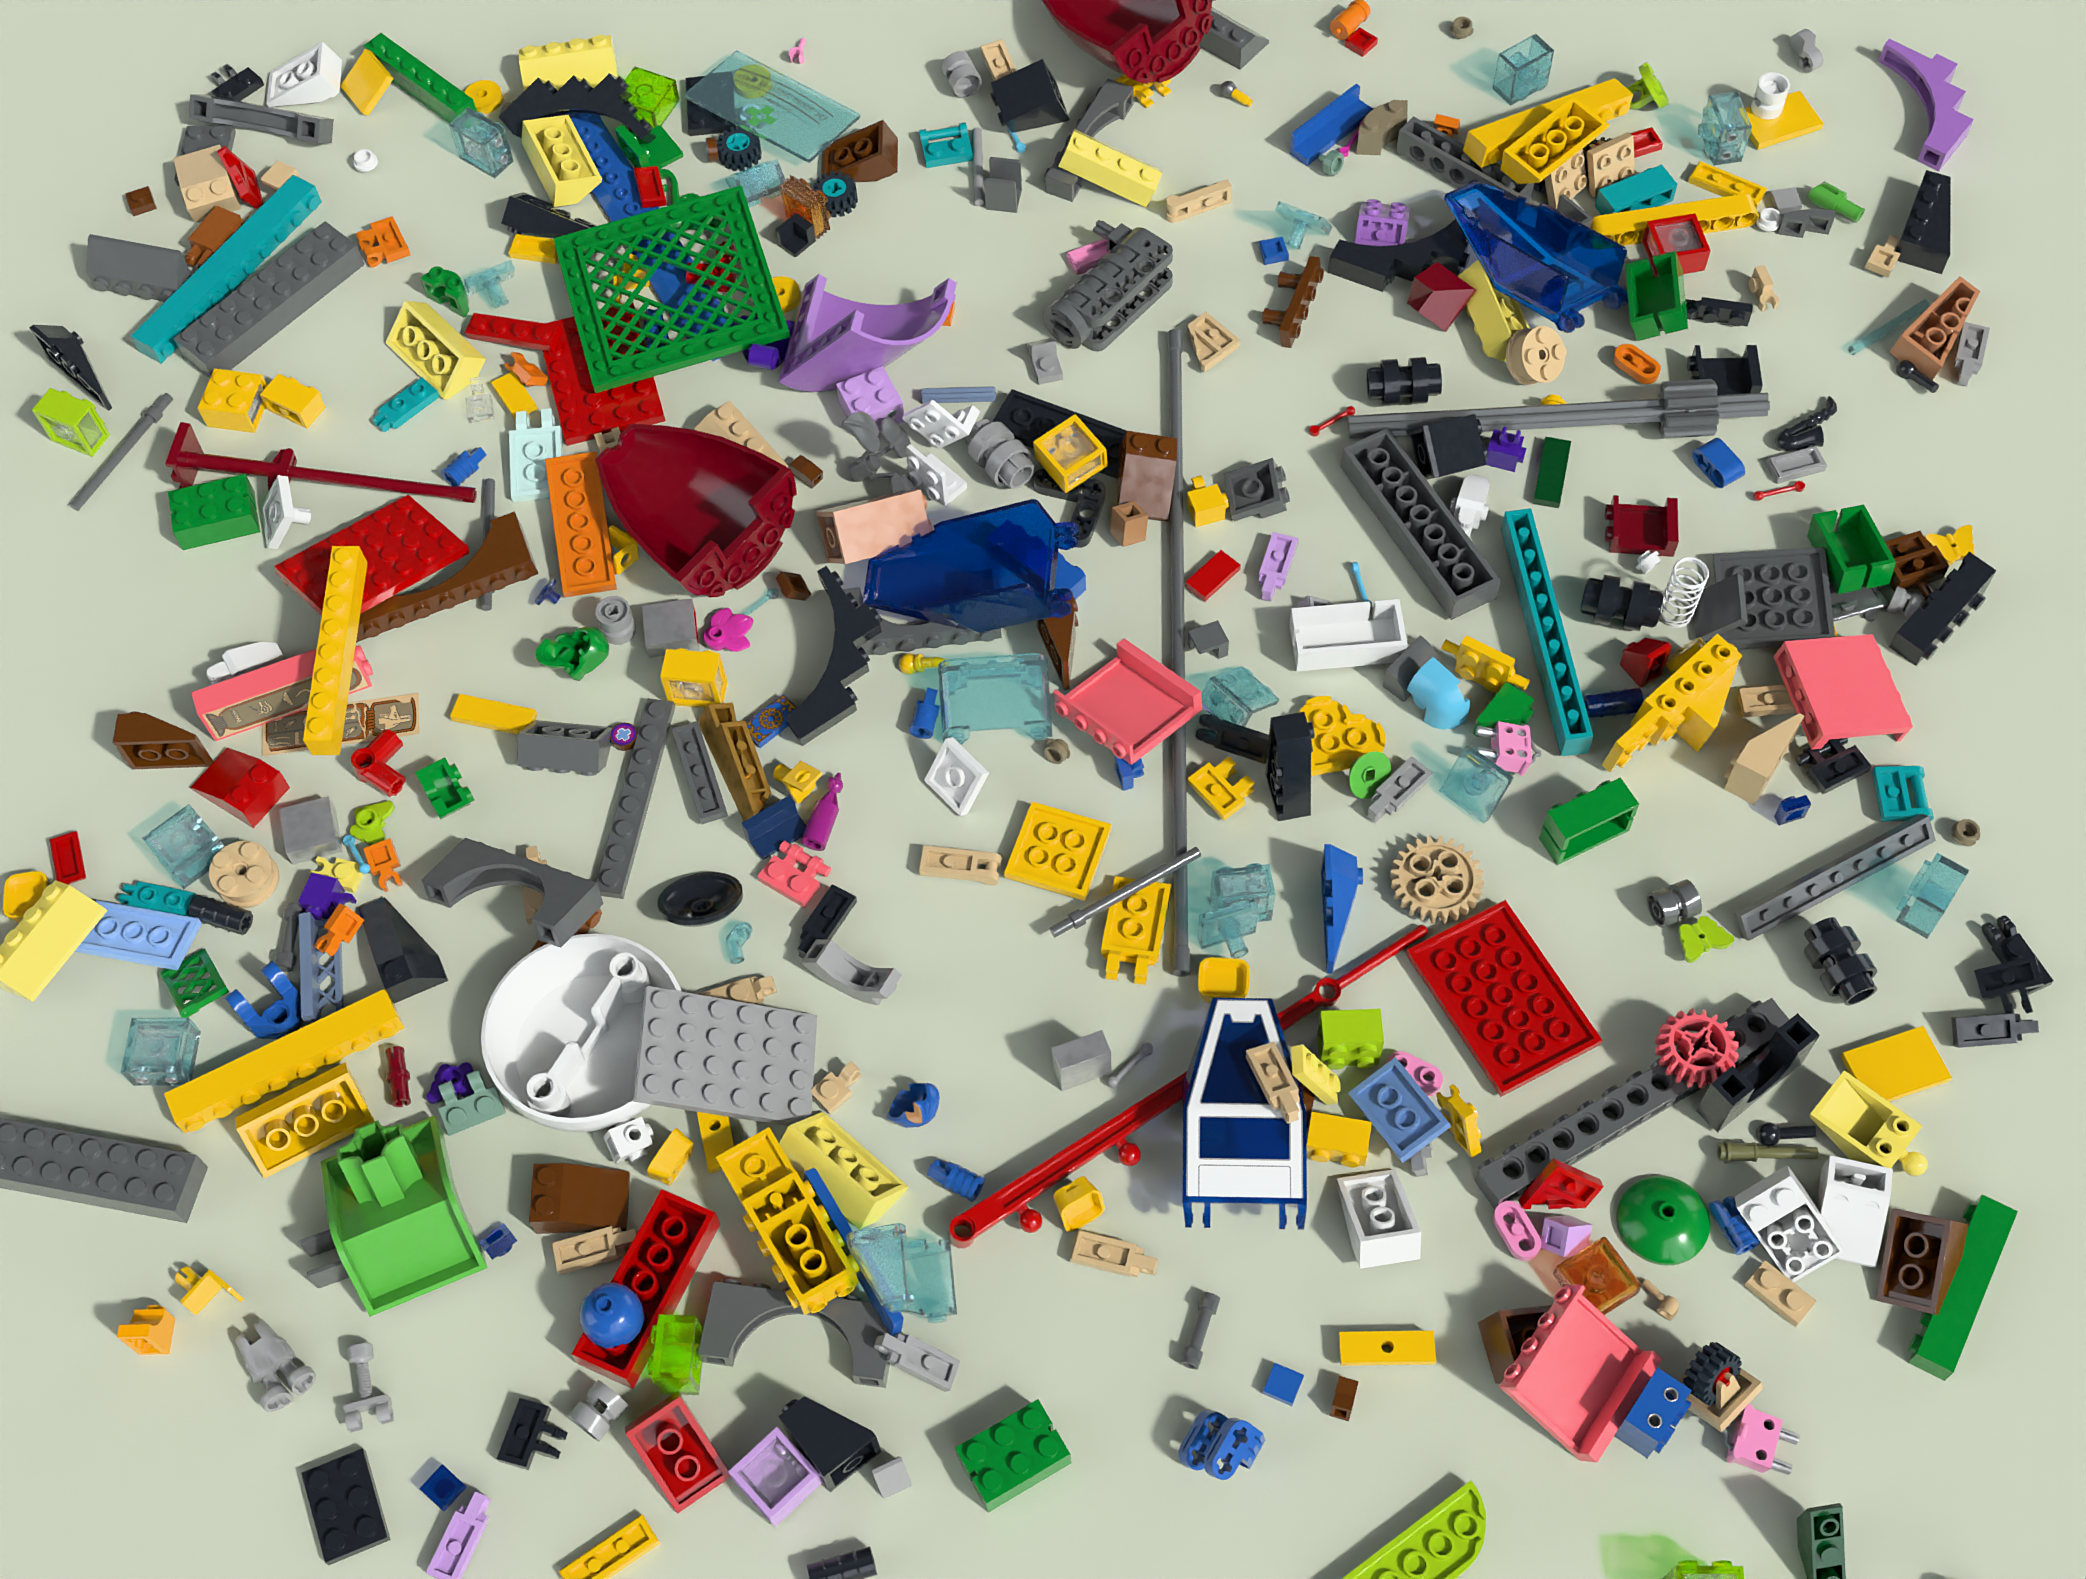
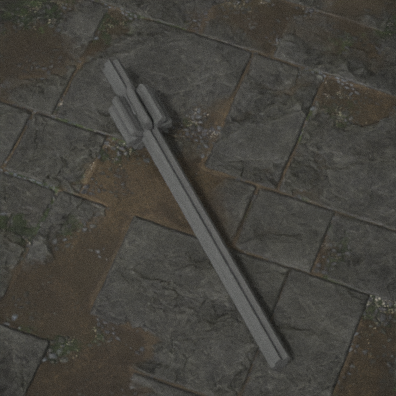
M1712 379L1663 381L1660 384V393H1658L1657 399L1348 416L1349 439L1366 438L1386 428L1391 431L1394 437L1410 436L1409 430L1475 414L1476 419H1479L1481 422L1482 432L1493 431L1494 429L1501 431L1503 427H1507V430L1660 422L1659 431L1664 438L1714 436L1717 432L1719 419L1768 416L1770 401L1768 400L1767 392L1717 395L1718 387Z

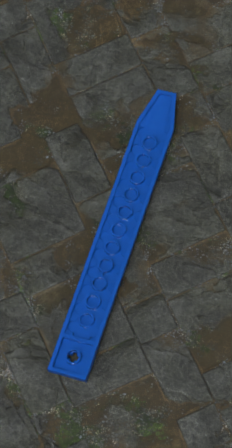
M589 113L569 115L602 178V182L591 192L610 222L659 209L658 206L642 208L634 169L603 123L601 116ZM667 232L661 239L670 242L675 234ZM643 239L637 246L646 249L651 241ZM678 240L676 245L684 248L680 240ZM656 244L652 252L661 255L666 247ZM671 249L666 257L676 260L681 252ZM634 250L631 253L637 256L638 259L642 255V253ZM686 255L681 263L687 265V262L692 263L693 260L690 256ZM647 256L642 264L652 267L657 259ZM665 262L660 264L649 281L661 303L677 310L695 284H686V270ZM702 285V286H701V287H703V288H706V289L711 290V288L709 287V285ZM697 291L692 300L701 303L706 294ZM712 297L707 305L716 309L720 302ZM688 304L683 312L692 316L697 307ZM703 310L697 318L707 321L712 313ZM717 316L712 324L722 327L727 319ZM678 317L675 325L683 328L688 320ZM693 323L688 331L698 334L703 326ZM708 329L705 334H708V333H711V332H715V331H714V330H711V329Z

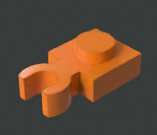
M390 838L363 848L371 873L374 876L381 874L379 885L385 892L389 891L387 881L391 878L395 879L399 887L403 885L401 876L394 871L401 864L393 841Z

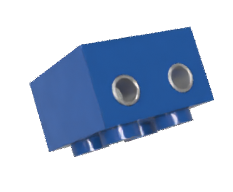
M1657 1368L1614 1437L1645 1458H1648L1653 1450L1659 1454L1674 1433L1675 1429L1673 1427L1677 1426L1690 1407L1691 1402L1686 1399L1692 1390Z

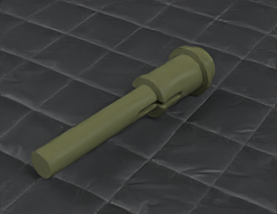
M1729 1140L1719 1142L1717 1145L1718 1160L1724 1161L1725 1164H1729L1730 1161L1757 1162L1758 1158L1818 1159L1819 1155L1817 1147L1757 1146L1756 1142L1730 1143Z

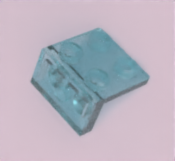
M1243 666L1210 677L1201 693L1202 708L1210 715L1244 727L1253 713L1274 706L1279 701V698L1273 694L1269 687L1263 685L1253 676L1250 670Z

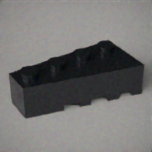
M1305 712L1271 717L1265 775L1278 821L1311 816V753L1313 752L1311 739L1315 737L1312 722H1307Z

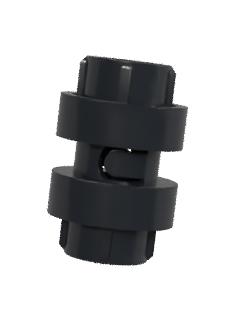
M1426 357L1409 358L1408 366H1399L1397 359L1381 360L1380 367L1367 369L1368 399H1381L1383 406L1399 405L1400 397H1409L1411 404H1425L1428 402V396L1441 395V366L1438 363L1427 364Z
M1604 574L1602 580L1595 578L1587 579L1580 611L1582 614L1594 616L1593 622L1610 625L1612 617L1624 619L1623 628L1640 631L1641 626L1650 628L1657 626L1663 594L1659 591L1650 590V583L1634 580L1631 588L1620 586V577Z
M1830 917L1815 923L1804 932V936L1809 942L1804 949V954L1814 969L1824 968L1825 972L1820 976V981L1829 996H1840L1844 1004L1850 1006L1869 998L1877 991V987L1872 980L1877 974V969L1868 954L1856 953L1861 946V942L1851 926L1841 927L1836 918Z

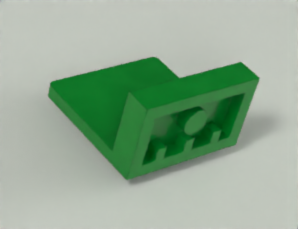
M623 124L615 128L619 147L635 168L658 166V169H661L684 156L683 151L661 125L651 130L656 138L650 144L636 136L633 131L629 132Z

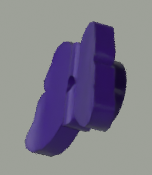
M468 1062L460 1064L459 1067L442 1064L434 1076L435 1081L432 1082L430 1091L426 1096L427 1101L430 1104L443 1101L444 1099L438 1086L448 1081H452L457 1096L460 1094L462 1097H467L474 1094L467 1077L468 1073L474 1071L472 1065Z

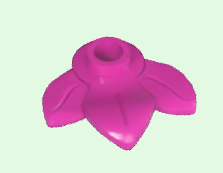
M723 608L712 616L711 627L704 633V641L708 647L715 651L726 648L732 652H738L750 647V642L744 635L751 629L754 620L744 614L733 615L730 608Z

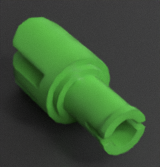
M1825 181L1809 192L1808 197L1812 203L1822 209L1836 210L1835 214L1839 212L1855 223L1861 219L1865 212L1864 208L1847 200L1846 192Z

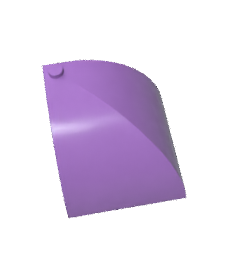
M821 274L816 275L804 286L778 382L801 391H832L837 389V383L882 366L885 368L929 338L941 327L955 300L956 295L954 293L957 283L948 278L934 288L932 295L911 303L875 305L851 301L824 291L827 278Z

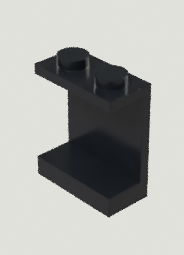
M1695 345L1692 356L1687 358V370L1691 371L1692 374L1690 380L1712 379L1718 387L1717 395L1760 393L1763 383L1757 345H1746L1742 358H1702L1700 345Z

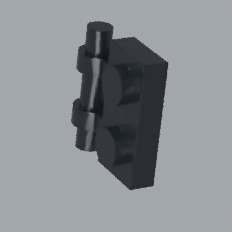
M1848 738L1829 739L1822 749L1811 750L1809 746L1795 757V761L1799 766L1806 763L1813 765L1808 768L1806 774L1822 795L1869 772L1872 767L1856 745L1847 749L1844 748L1843 745L1848 743ZM1828 752L1833 754V756L1824 759L1822 756Z

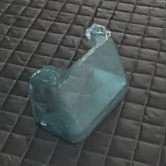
M1027 653L947 659L938 664L943 743L945 739L953 737L961 745L969 739L970 731L1025 728L1026 735L1035 740L1053 737L1048 663L1046 656L1043 654Z
M901 1223L854 1231L847 1234V1246L881 1306L888 1308L889 1312H904L928 1318V1323L947 1321L946 1316L957 1315L950 1240L939 1239V1242L928 1244L925 1239L911 1242L903 1240V1238H907L906 1226Z

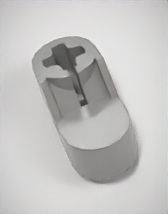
M1809 29L1797 32L1790 39L1792 49L1799 55L1798 66L1806 73L1821 67L1824 61L1822 53L1815 46L1816 35Z

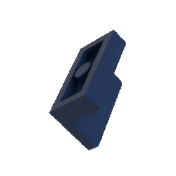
M788 795L742 822L745 837L759 857L764 860L778 852L783 841L791 844L803 837L806 824L799 816L794 800Z

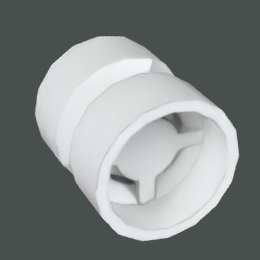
M1775 72L1762 75L1759 78L1751 104L1752 112L1757 117L1766 120L1779 117L1790 89L1789 80L1784 75Z

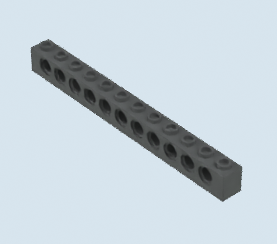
M1773 998L1764 1003L1760 1000L1756 1001L1746 1009L1747 1013L1740 1017L1735 1014L1724 1021H1727L1728 1024L1726 1031H1735L1733 1041L1738 1042L1739 1046L1736 1050L1739 1053V1057L1734 1062L1735 1068L1759 1055L1769 1044L1776 1030L1789 1020ZM1748 1026L1756 1027L1760 1033L1751 1031ZM1710 1038V1042H1711L1715 1047H1717L1716 1044L1714 1043V1041ZM1701 1041L1698 1043L1697 1047H1694V1050L1691 1054L1692 1056L1696 1053L1697 1050L1699 1051V1047L1702 1044ZM1676 1050L1680 1057L1684 1059L1683 1054L1679 1050ZM1658 1059L1650 1066V1070L1643 1074L1641 1071L1635 1072L1626 1080L1627 1083L1618 1088L1614 1085L1603 1092L1602 1098L1599 1100L1584 1102L1578 1107V1112L1570 1117L1567 1114L1562 1115L1553 1122V1127L1546 1131L1543 1129L1535 1131L1528 1137L1529 1141L1520 1146L1518 1143L1511 1145L1503 1152L1502 1157L1495 1161L1493 1158L1487 1159L1478 1166V1172L1474 1181L1492 1207L1496 1209L1500 1203L1513 1201L1523 1195L1553 1158L1572 1166L1700 1090L1697 1082H1694L1692 1087L1689 1088L1686 1084L1687 1080L1682 1079L1681 1082L1676 1083L1677 1075L1673 1073L1666 1076L1665 1071L1668 1066H1659ZM1695 1064V1066H1705L1703 1064ZM1652 1082L1660 1083L1663 1085L1664 1090L1656 1089ZM1627 1097L1637 1098L1640 1104L1631 1103ZM1603 1111L1612 1112L1616 1118H1607ZM1578 1126H1587L1591 1133H1583L1579 1130ZM1553 1140H1561L1567 1147L1559 1148L1553 1143ZM1528 1155H1538L1542 1162L1535 1163L1529 1159ZM1511 1169L1516 1172L1517 1177L1510 1178L1504 1174L1503 1170Z

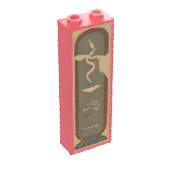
M361 645L355 647L349 694L372 686L369 676L373 675V671L368 659L366 660ZM317 649L191 692L197 714L215 742L308 709Z

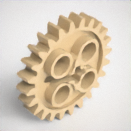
M1427 836L1425 844L1417 838L1415 847L1409 843L1406 844L1405 852L1399 851L1398 860L1393 861L1392 868L1394 870H1391L1390 879H1393L1390 889L1396 890L1394 899H1402L1400 908L1410 906L1409 915L1412 916L1416 912L1420 913V921H1423L1426 916H1430L1431 924L1435 923L1436 917H1440L1443 924H1446L1448 916H1451L1454 921H1458L1459 912L1467 916L1469 907L1473 909L1476 907V899H1480L1482 894L1480 889H1483L1484 881L1481 880L1483 870L1477 869L1480 861H1471L1473 851L1464 853L1463 843L1457 848L1454 847L1453 838L1447 844L1443 843L1442 836H1439L1437 842H1433L1432 838ZM1443 863H1450L1454 867L1447 868L1443 865ZM1421 866L1426 870L1418 871L1414 867ZM1455 888L1459 893H1452L1448 889ZM1426 891L1431 896H1423L1419 892Z

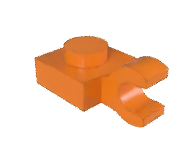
M511 352L510 355L514 358L515 362L514 364L505 363L506 369L513 371L519 377L520 382L526 386H545L549 378L534 363H528L523 354Z
M339 903L324 925V928L329 932L321 936L316 941L314 947L322 953L326 952L328 955L333 956L342 941L349 944L364 922V919L346 905Z

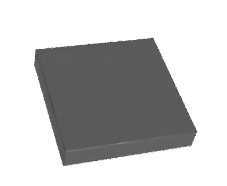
M1736 573L1703 589L1694 612L1696 638L1700 637L1705 642L1712 639L1717 633L1721 635L1748 623L1743 576Z

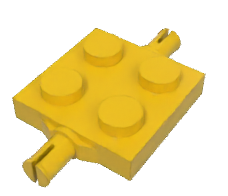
M1465 635L1460 646L1448 639H1445L1441 646V650L1455 655L1457 662L1454 672L1466 680H1472L1484 686L1490 692L1498 693L1506 682L1526 690L1530 682L1529 679L1516 674L1514 658Z

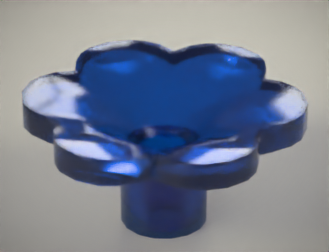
M552 578L543 587L535 600L537 605H540L546 599L553 604L558 602L561 596L554 591V586L557 582L555 578Z

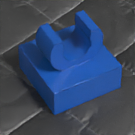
M1114 755V768L1122 790L1134 788V778L1144 775L1142 759L1140 758L1131 765L1124 759H1119Z

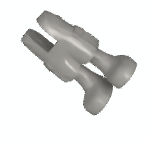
M260 1319L253 1324L260 1339L252 1343L242 1332L235 1340L245 1359L246 1370H248L253 1381L264 1383L267 1390L260 1399L261 1406L265 1411L273 1412L293 1402L292 1395L276 1376L277 1370L282 1371L287 1379V1384L296 1395H303L309 1390L316 1380V1374L309 1366L298 1368L293 1363L295 1353L286 1340L278 1336L264 1320Z

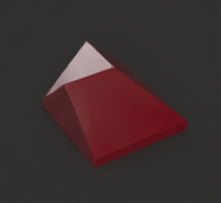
M1436 262L1414 277L1407 304L1446 332L1476 292V289Z

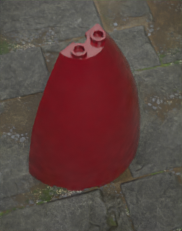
M1042 0L1058 27L1081 50L1110 69L1145 84L1167 81L1182 72L1192 62L1201 49L1198 46L1204 34L1209 33L1213 16L1210 15L1212 1H1216Z
M630 424L619 435L617 446L612 449L607 447L595 459L610 503L627 532L661 569L683 588L697 596L706 595L709 598L724 596L726 591L732 588L738 590L756 578L768 566L781 548L783 542L780 539L785 529L791 527L795 509L792 508L793 496L797 495V489L792 470L758 451L721 436L671 426Z

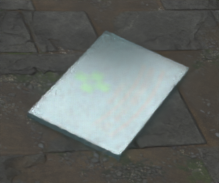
M737 50L684 94V98L808 163L813 161L860 119V114Z

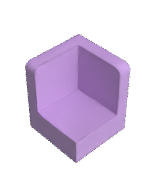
M1568 1215L1546 1217L1541 1236V1248L1562 1257L1585 1255L1588 1252L1592 1224Z

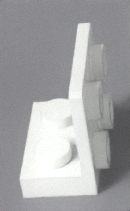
M930 400L905 413L902 419L913 430L918 431L928 439L930 444L940 449L968 436L980 411L972 405L963 410L959 409L955 414L951 415L934 400Z
M911 444L906 447L908 477L915 486H921L926 490L932 500H938L942 505L946 506L967 489V482L932 453L925 457Z

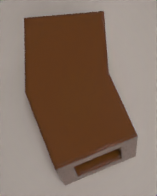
M801 454L789 464L793 475L802 480L811 489L823 480V471Z
M1339 1376L1329 1416L1349 1422L1359 1381Z

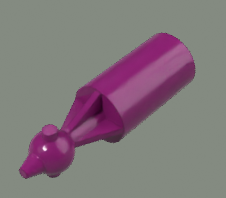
M839 772L834 777L828 779V792L815 802L801 843L811 850H825L839 812L837 793H840L843 789L841 773Z

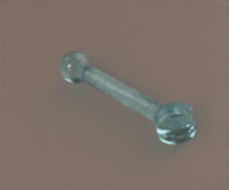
M770 588L766 596L742 614L748 616L769 599H776L778 597V590Z

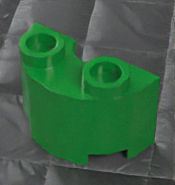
M432 267L428 273L420 278L427 298L440 305L444 302H449L451 311L465 318L469 312V299L461 277L455 272L443 270L442 267Z
M445 757L415 772L440 820L475 801L467 786L464 788L460 786L458 780L462 776L455 763L449 765Z

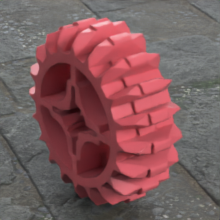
M1693 1008L1688 1011L1687 1015L1681 1010L1677 1012L1675 1017L1670 1016L1667 1018L1666 1024L1661 1025L1659 1035L1655 1039V1044L1658 1045L1655 1049V1055L1661 1056L1658 1061L1659 1066H1668L1665 1071L1666 1076L1673 1073L1676 1074V1083L1681 1082L1682 1079L1687 1080L1686 1084L1689 1088L1692 1087L1694 1082H1697L1701 1090L1706 1086V1083L1710 1085L1732 1066L1735 1068L1734 1062L1739 1057V1053L1736 1052L1739 1047L1738 1042L1733 1041L1735 1031H1726L1727 1021L1719 1024L1717 1022V1014L1709 1018L1705 1009L1701 1011L1700 1015H1697ZM1710 1038L1714 1041V1043L1716 1044L1717 1047H1715V1046L1710 1042ZM1701 1041L1702 1044L1699 1047V1051L1697 1050L1696 1053L1692 1056L1691 1054L1694 1050V1047H1697L1698 1043ZM1676 1049L1679 1050V1051L1683 1054L1684 1059H1682V1058L1680 1057V1055L1677 1053ZM1695 1064H1703L1705 1066H1695Z

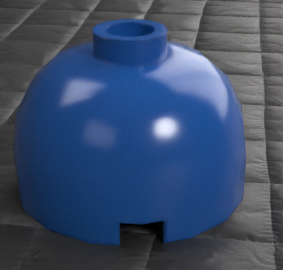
M616 1282L603 1283L593 1288L584 1297L580 1307V1324L585 1335L595 1345L607 1349L630 1343L639 1334L644 1322L643 1307L637 1294L627 1286Z

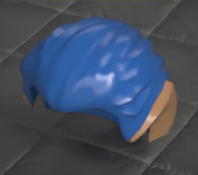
M911 1082L909 1084L910 1090H900L886 1115L887 1120L905 1128L920 1127L928 1124L936 1115L940 1099L939 1091L935 1085Z

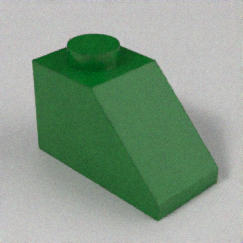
M1506 682L1477 718L1473 734L1480 737L1476 735L1477 726L1494 729L1498 721L1520 726L1521 724L1527 725L1534 714V711L1531 710L1534 698Z

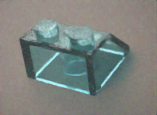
M778 159L768 160L725 177L729 188L742 185L749 207L762 203L760 198L769 195L770 199L782 195V189L788 187Z

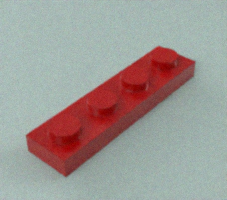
M473 313L464 333L468 339L554 352L563 331L559 325Z

